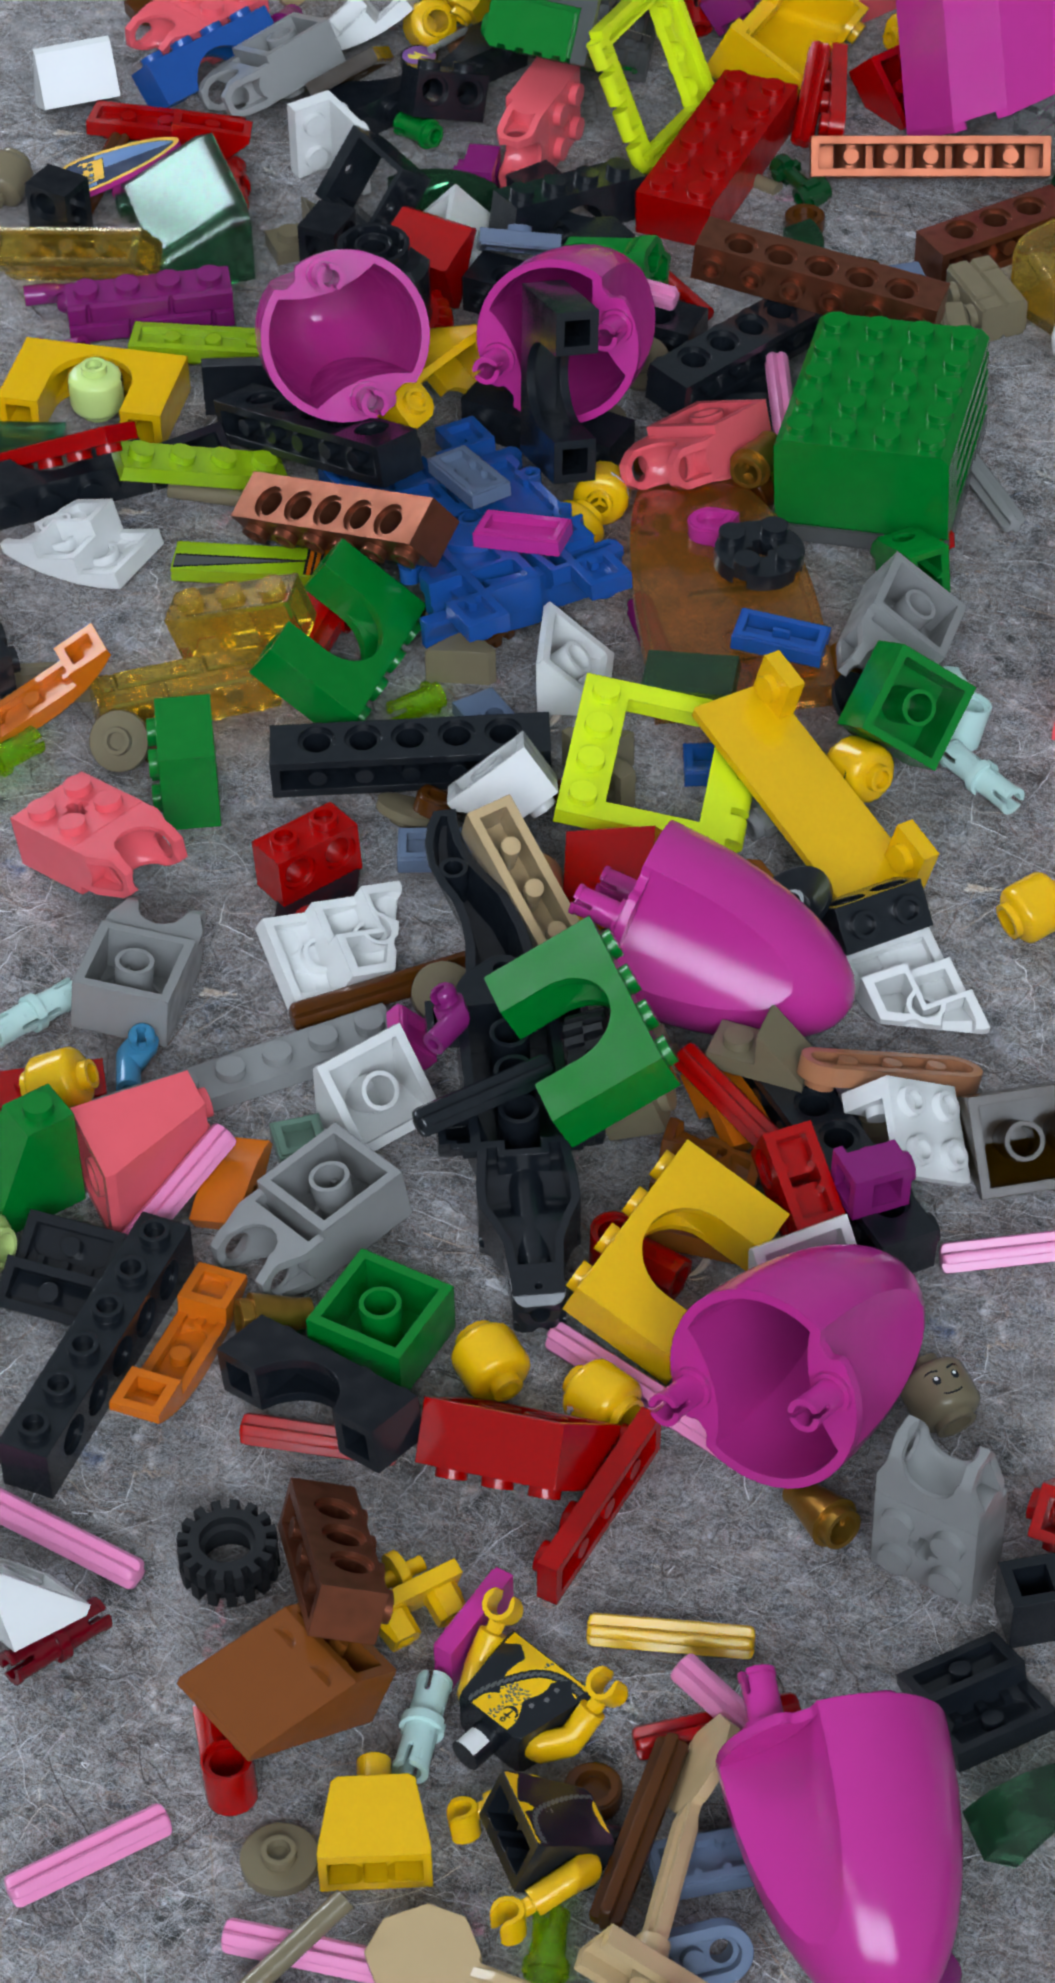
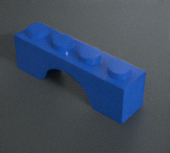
M264 5L252 12L249 6H246L229 16L230 23L222 26L218 20L199 31L202 37L193 41L190 35L185 36L170 45L171 52L163 55L161 50H157L141 59L140 62L143 67L131 76L147 106L172 108L199 91L198 68L204 57H217L227 61L235 56L232 50L233 47L274 24L266 6Z

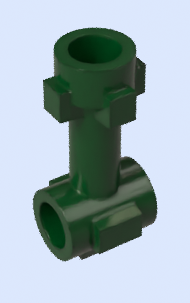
M781 153L772 159L769 166L771 177L777 182L781 181L784 185H791L794 188L792 196L796 205L812 204L819 206L832 197V190L828 181L823 176L807 179L800 172L802 170L801 163L796 158L792 160L787 154Z

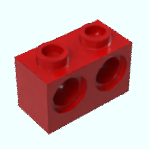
M331 801L251 841L257 885L283 907L356 869L360 870L363 868L358 825Z
M811 1120L761 1135L750 1153L766 1197L790 1214L779 1229L781 1237L845 1214Z

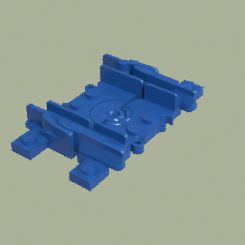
M474 416L444 424L434 429L436 443L443 449L437 451L436 455L466 445L510 481L511 496L475 510L470 508L429 473L428 462L424 456H422L423 470L386 488L318 469L319 481L433 497L460 521L436 568L416 565L414 569H411L394 561L398 565L400 582L404 585L420 583V590L424 593L428 615L420 618L422 644L426 649L458 633H461L470 643L476 640L489 639L494 634L542 622L543 607L549 601L557 607H561L588 597L592 601L607 599L616 593L633 588L632 572L622 561L624 547L615 539H606L594 543V535L584 526L583 514L572 517L571 503L560 502L542 484L541 470L538 467L529 466L523 468L522 452L517 447L510 446L496 451L495 437ZM488 509L572 519L573 534L559 557L474 547L472 535Z

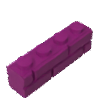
M204 265L199 269L183 271L165 269L156 274L138 276L122 274L117 278L102 280L84 278L75 283L64 284L70 338L85 336L89 342L131 337L135 321L212 326L235 325L233 292L228 265L218 267L215 265Z

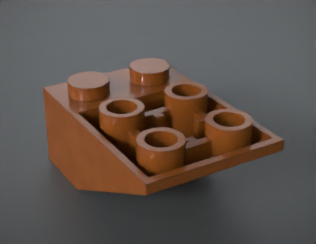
M299 1603L283 1607L180 1676L177 1685L249 1762L372 1722L397 1670L373 1645L308 1636Z

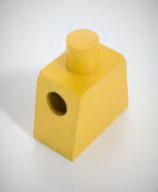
M368 1752L362 1754L356 1760V1776H337L330 1781L317 1847L320 1892L433 1887L431 1843L416 1778L409 1773L392 1774L391 1759L384 1753Z

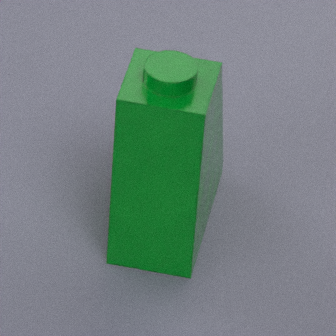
M49 1083L2 1105L0 1111V1214L6 1217L13 1231L17 1233L24 1229L30 1209L54 1215L86 1199L75 1117Z

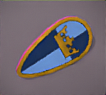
M177 137L141 140L82 157L67 164L63 169L88 177L90 197L111 189L114 198L123 199L127 195V180L136 177L167 159L181 147V143Z

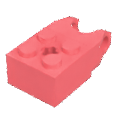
M154 0L146 4L125 27L126 45L138 50L158 48L165 55L169 53L170 45L183 37L190 35L194 41L202 37L199 32L201 29L218 20L222 26L230 23L229 16L246 6H249L252 12L265 5L269 12L268 0ZM146 22L149 23L151 29L140 40L136 41L135 35L139 26ZM204 57L200 64L208 61L214 65L224 59Z
M536 57L506 96V109L497 127L499 146L506 145L504 160L498 172L499 188L507 187V174L538 162L548 160L556 167L560 161L566 159L573 143L582 137L585 121L583 117H580V105L584 97V84L580 83L579 66Z
M766 399L697 401L647 426L648 436L635 442L624 453L619 463L621 479L631 490H647L668 483L679 490H689L711 482L732 478L730 475V459L733 453L757 438L761 432L772 431ZM638 457L639 466L644 474L636 481L632 473V466L634 460Z
M82 771L68 777L63 784L43 797L33 800L26 808L10 818L23 864L82 895L90 891L96 895L126 898L138 891L133 882L134 869L148 864L170 866L188 857L183 837L165 820L158 808Z

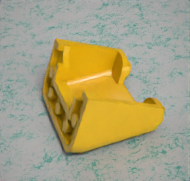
M761 0L744 20L738 17L724 35L707 63L712 79L717 81L725 69L742 70L750 75L778 78L783 82L798 85L799 97L808 50L812 42L819 40L822 43H828L830 46L832 42L845 43L848 41L853 44L866 27L861 21L869 8L859 0Z
M477 324L430 328L429 352L417 382L403 383L396 390V403L394 407L390 408L384 416H381V414L377 415L378 418L417 429L423 426L433 415L434 411L433 399L422 386L425 382H428L440 397L450 391H458L465 394L477 382L474 376L480 372V369L476 372L472 371L473 364L480 358L477 346Z

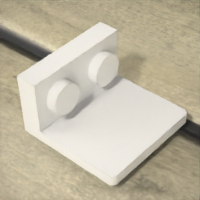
M329 90L287 104L291 171L298 178H302L330 168L352 126L356 125L370 131L368 125L357 118L349 110L348 106L337 99ZM348 165L345 171L349 170L351 165ZM370 179L362 195L371 193Z
M885 1075L841 1094L845 1114L864 1116L869 1123L886 1122L889 1141L895 1139L902 1151L906 1150L912 1156L916 1168L915 1180L959 1187L970 1184L969 1158L964 1144L960 1120V1105L954 1086Z

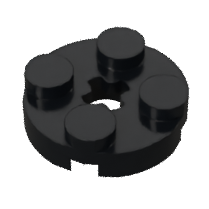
M769 516L762 521L729 522L719 528L718 538L714 547L713 562L719 575L730 583H733V577L739 580L747 581L746 589L755 591L777 590L789 586L795 581V574L798 571L802 572L805 546L800 537L788 529V522L781 517Z

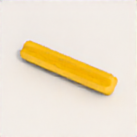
M594 1612L588 1618L586 1638L587 1643L593 1647L686 1655L691 1653L698 1656L749 1660L754 1655L756 1633L755 1628L750 1625Z

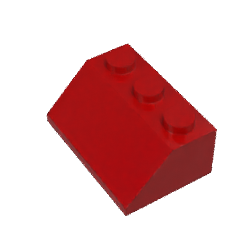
M424 1397L415 1462L435 1466L436 1477L467 1481L469 1473L482 1476L481 1486L514 1490V1483L528 1486V1496L560 1500L562 1491H584L619 1438L621 1425L490 1399Z

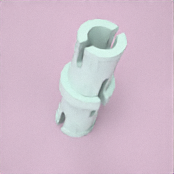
M958 740L948 744L945 753L953 758L949 759L943 754L939 763L962 779L969 792L974 795L980 793L1006 815L1015 812L1021 804L1014 800L1012 796L1014 795L1019 800H1024V790L1001 775L995 763L989 759L979 758Z
M67 977L36 995L32 993L26 994L19 998L17 1005L1 1013L0 1048L31 1031L38 1033L48 1028L50 1021L71 1011L72 981H70V978Z
M429 1670L419 1672L410 1708L403 1712L399 1722L402 1737L396 1758L392 1763V1773H409L413 1775L414 1769L417 1767L418 1770L415 1777L417 1784L427 1780L435 1745L441 1742L446 1730L443 1716L449 1694L453 1688V1681L446 1673L439 1670L433 1671L430 1687L427 1685L430 1676Z

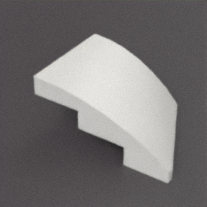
M348 0L330 16L329 21L341 49L345 50L381 34L398 23L414 10V3L417 0H393L381 12L369 0Z
M76 499L60 508L56 513L35 522L34 533L23 539L8 537L0 543V546L5 555L43 574L79 585L121 589L160 549L164 542L159 529H123L113 499Z
M400 881L361 886L356 894L351 897L311 902L303 913L261 919L255 930L287 1010L294 1002L395 971L397 950L394 940L399 931V920H396L398 898L402 893Z
M929 927L846 956L854 974L855 998L865 1012L879 1024L974 1034L989 1033V1023L973 990L966 991L951 958L943 957Z

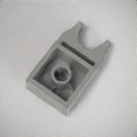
M292 12L233 47L232 50L235 56L218 65L203 78L197 93L204 109L227 110L228 115L245 117L263 110L283 98L291 99L304 92L306 83L340 65L346 59L329 19ZM221 81L226 85L220 96L222 100L218 103H213L209 99V87L212 83ZM242 103H247L241 109H237L234 107Z
M897 551L865 582L836 644V669L845 677L852 669L859 668L864 670L878 640L905 644L939 664L946 657L967 606Z
M129 896L108 913L105 921L101 920L72 980L71 1026L128 1038V1032L132 1026L146 1023L154 1028L155 1034L159 1039V1046L167 1047L201 971V943L205 932L206 911L195 909L186 913L182 919L167 924L154 923L145 919L140 914L142 898Z
M333 1123L257 1180L258 1189L238 1203L226 1223L219 1229L210 1243V1248L215 1263L221 1268L245 1265L255 1259L267 1258L265 1265L255 1279L262 1294L292 1297L311 1290L349 1263L361 1248L366 1250L412 1214L402 1171L340 1125ZM245 1232L234 1250L225 1253L230 1239L238 1233ZM286 1269L284 1280L277 1287L271 1289V1283L275 1275L279 1271Z
M908 1415L896 1432L889 1455L876 1474L870 1561L879 1564L883 1569L892 1574L903 1575L923 1584L942 1597L953 1598L971 1606L995 1570L998 1562H1000L1002 1555L1008 1489L1004 1488L1005 1480L996 1459V1454L987 1448L979 1446L973 1460L953 1458L935 1444L930 1436L929 1427L925 1422L912 1415Z

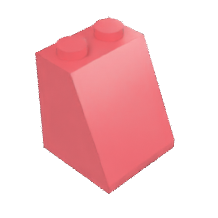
M188 1070L70 1108L75 1117L84 1187L106 1229L122 1232L210 1128L207 1118L214 1115L211 1099L205 1087L197 1089Z

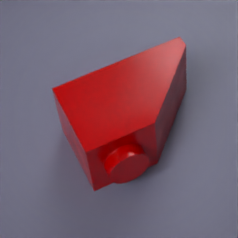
M897 45L869 58L848 73L865 108L902 131L906 129L900 46Z
M175 109L170 137H177L181 147L167 158L166 168L175 169L176 172L189 176L196 175L197 173H208L249 145L253 121Z

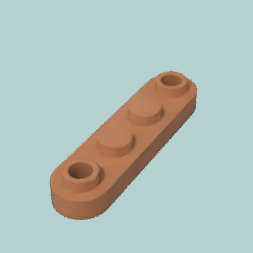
M819 1047L804 1048L801 1051L796 1070L797 1074L805 1079L804 1084L808 1088L826 1093L832 1092L834 1088L854 1089L889 1075L954 1086L956 1096L977 1093L983 1075V1070L977 1064L955 1056Z

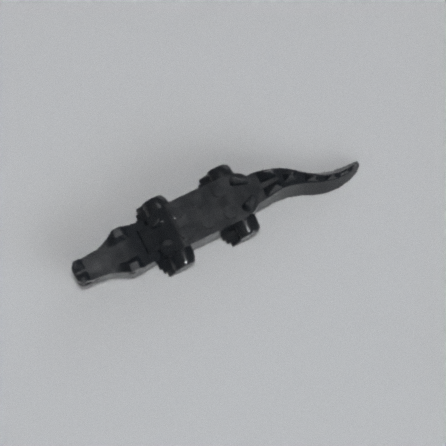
M456 809L434 811L427 825L425 838L428 866L436 878L462 930L465 940L466 973L458 982L456 990L465 999L470 1014V1022L466 1030L448 1047L457 1048L460 1088L540 1054L547 1056L554 1066L555 1073L566 1067L562 1040L566 1038L563 1032L565 1018L588 1011L589 1008L584 1006L571 1010L520 1040L500 1013L484 977L533 949L526 927L508 893L484 871L472 857L463 842L457 821ZM431 1001L424 1002L426 1033L437 1023L433 1011L435 1005ZM534 1090L436 1133L438 1156H463L464 1159H468L475 1173L479 1251L489 1255L504 1274L512 1307L513 1329L520 1333L533 1332L537 1328L543 1327L550 1330V1328L556 1327L559 1322L567 1324L566 1311L562 1309L566 1304L564 1270L572 1251L581 1244V1196L579 1178L571 1151L583 1150L584 1146L601 1145L606 1138V1130L604 1129L572 1148L552 1122L538 1091Z

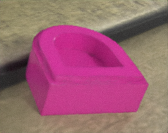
M717 507L698 509L688 517V536L695 543L715 547L720 526L729 522L739 523V512Z

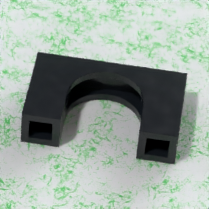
M565 280L522 283L520 451L553 484L595 480L596 438L579 422L574 412L569 391L568 362L569 356L598 353L599 309Z

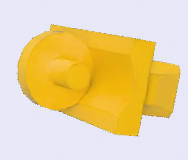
M393 1549L381 1556V1562L385 1565V1583L387 1589L392 1587L390 1590L394 1594V1605L389 1623L387 1625L381 1624L378 1634L392 1652L412 1644L419 1638L421 1630L414 1620L412 1612L426 1606L437 1627L444 1628L451 1623L465 1605L462 1592L457 1585L463 1571L455 1558L413 1578V1576L427 1570L426 1563L421 1555L405 1562L403 1557Z

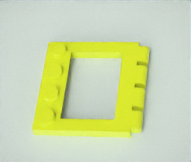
M621 0L588 32L591 40L586 44L595 71H603L598 79L610 108L617 107L612 112L622 142H630L625 148L631 165L643 174L650 173L714 85L684 0ZM647 10H649L656 35L661 42L668 61V68L674 77L681 96V103L684 107L651 142H649L613 43Z
M587 673L553 822L590 830L656 826L663 831L665 826L671 820H674L739 853L743 849L747 819L749 818L753 796L715 747L700 822L606 802L626 712L700 727L692 717L693 710L696 706L713 700Z

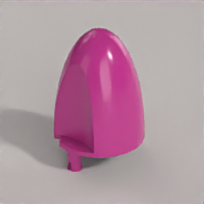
M594 244L566 245L540 253L516 266L493 286L483 302L478 318L477 346L480 358L473 364L472 371L476 372L480 369V372L474 377L482 384L506 387L513 394V407L521 412L522 283L565 280L599 309L598 353L569 356L568 362L570 397L576 417L581 423L594 419L610 410L633 385L647 360L653 343L655 306L651 288L645 274L633 260L609 247Z
M334 249L314 254L294 266L292 272L272 279L268 283L257 308L255 338L259 357L268 377L290 403L303 412L323 420L356 422L369 418L375 419L380 414L384 416L396 403V390L403 383L417 382L429 352L430 325L427 310L420 293L409 277L398 267L386 259L366 251Z
M671 820L661 832L642 867L638 880L611 869L612 867L606 865L599 878L601 882L600 884L597 883L595 890L581 883L573 898H575V901L571 902L568 913L582 918L590 916L595 924L606 929L609 928L625 954L617 959L619 965L622 966L627 963L642 987V990L635 994L638 1002L645 998L660 1023L710 1035L716 1033L722 1019L760 1029L773 1004L786 1016L803 1037L826 1031L841 1022L853 1006L856 987L849 961L841 945L814 912L790 890L736 852L674 820Z
M830 1244L805 1248L781 1255L739 1274L695 1302L682 1316L671 1345L670 1367L672 1383L650 1398L649 1407H656L663 1401V1404L650 1412L651 1416L656 1422L666 1427L674 1426L684 1415L697 1419L706 1431V1447L724 1464L750 1480L786 1489L808 1487L820 1483L845 1464L877 1430L897 1402L919 1356L925 1329V1304L915 1275L902 1261L891 1254L873 1247L856 1244Z
M760 1664L745 1668L746 1672L740 1671L737 1679L741 1685L748 1722L744 1725L743 1730L732 1736L721 1747L715 1763L737 1844L758 1896L781 1940L813 1983H939L945 1972L954 1945L959 1922L963 1883V1834L960 1795L954 1753L944 1710L939 1704L925 1697L896 1693L893 1690H879L871 1693L849 1694L817 1700L809 1708L793 1713L783 1712L776 1680L777 1673L774 1666Z

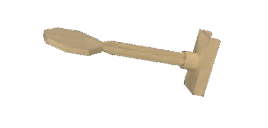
M718 1714L702 1727L688 1745L689 1752L668 1805L677 1815L671 1825L642 1932L634 1937L612 1923L579 1949L574 1970L595 1983H708L668 1958L671 1949L668 1939L699 1829L700 1810L719 1782L715 1763L717 1754L721 1747L741 1730L723 1715Z
M430 1903L383 1918L364 1951L374 1983H533L482 1964V1956L467 1918Z

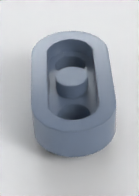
M716 1917L671 1928L668 1939L671 1944L669 1959L708 1983H733L742 1978L751 1967L754 1957L752 1941L744 1929L732 1919ZM718 1939H726L728 1941L727 1947L722 1953L717 1955L709 1953L710 1946L714 1941Z

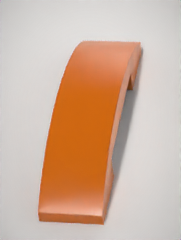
M92 623L53 648L60 661L0 700V747L35 731L59 715L84 693L100 674L111 654Z
M199 1261L177 1295L178 1311L142 1368L135 1366L130 1368L110 1399L109 1410L157 1424L173 1416L198 1387L217 1355V1348L223 1344L234 1320V1301L243 1297L248 1283L247 1275Z

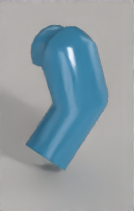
M139 1023L132 1026L128 1032V1038L118 1048L116 1053V1091L141 1083V1072L157 1053L159 1039L151 1025Z

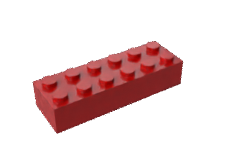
M725 69L636 190V232L646 235H657L662 239L695 246L710 216L730 221L752 190L756 175L764 173L792 133L797 110L798 85L783 82L778 78L750 75L742 70Z

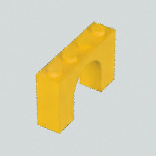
M27 337L0 389L1 431L42 435L56 406L69 397L68 377L70 371L87 358L99 357L118 366L123 375L125 399L119 410L120 423L135 421L140 440L148 443L167 441L191 391L188 356Z
M688 1139L676 1155L667 1149L648 1174L656 1180L651 1189L647 1191L639 1186L621 1212L629 1218L622 1228L611 1223L594 1247L602 1255L593 1266L585 1260L582 1262L566 1284V1287L572 1290L573 1294L562 1308L664 1385H667L672 1379L670 1367L672 1340L676 1328L687 1310L662 1292L650 1278L642 1255L644 1237L661 1230L685 1231L701 1238L744 1271H747L749 1248L771 1241L790 1215Z

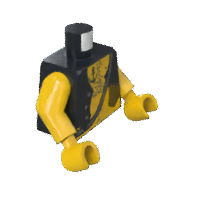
M494 1587L486 1592L482 1600V1609L489 1618L486 1626H479L463 1666L457 1697L460 1702L461 1726L465 1733L453 1742V1751L457 1758L472 1770H476L493 1754L514 1771L523 1772L537 1763L543 1764L574 1757L582 1750L604 1720L605 1715L602 1712L604 1708H616L626 1702L628 1688L624 1683L617 1680L604 1693L606 1684L612 1680L614 1672L605 1666H598L591 1670L584 1685L514 1630L507 1636L502 1633L504 1627L517 1623L521 1619L524 1609L520 1599L514 1596L509 1602L508 1609L503 1614L498 1615L497 1607L502 1600L503 1590Z
M502 1769L493 1788L482 1793L483 1800L476 1802L471 1797L457 1796L449 1802L446 1814L451 1839L455 1844L459 1845L472 1843L480 1837L482 1831L481 1819L513 1891L527 1894L521 1900L513 1896L499 1897L493 1902L490 1909L491 1928L495 1929L502 1925L500 1928L501 1944L504 1946H514L522 1942L527 1935V1917L535 1912L542 1916L570 1897L582 1891H589L596 1886L614 1851L623 1825L605 1823L592 1794L582 1787L544 1779L534 1774H524Z

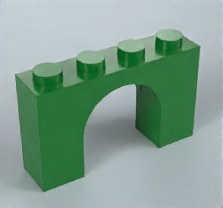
M342 538L320 561L303 589L337 614L351 628L359 644L360 661L346 660L333 655L288 621L267 643L249 671L251 675L313 723L365 721L372 710L366 705L369 700L371 702L375 701L387 686L389 680L384 677V674L386 672L392 673L404 658L406 652L401 647L403 644L408 646L421 630L418 619L426 608L425 602Z
M590 916L484 977L500 1013L520 1040L571 1010L584 1006H606L610 1008L609 1024L596 1046L578 1060L535 1084L552 1122L572 1148L681 1085L672 1068V1065L679 1062L675 1051L664 1034L657 1038L653 1029L661 1025L656 1014L645 998L638 1002L635 996L636 993L642 990L638 979L627 963L620 966L617 961L618 958L625 955L620 944L609 928L601 933Z

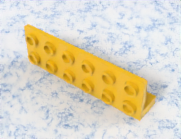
M780 650L764 655L752 687L694 708L692 713L694 720L805 865L820 869L829 878L833 889L832 899L893 877L920 878L923 889L925 888L940 853L913 819L898 824L892 838H890L794 715L805 682Z

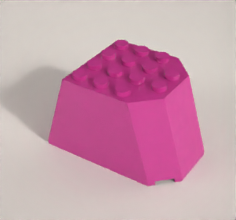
M896 0L908 136H939L957 133L968 128L966 124L968 120L992 112H996L997 118L1000 119L1055 94V0Z

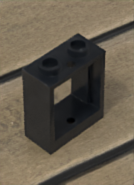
M353 125L315 194L322 201L356 209L357 225L365 223H386L391 225L403 206L416 209L431 179L382 135ZM383 158L397 173L371 217L356 203L378 163ZM351 165L349 170L345 171L346 167Z

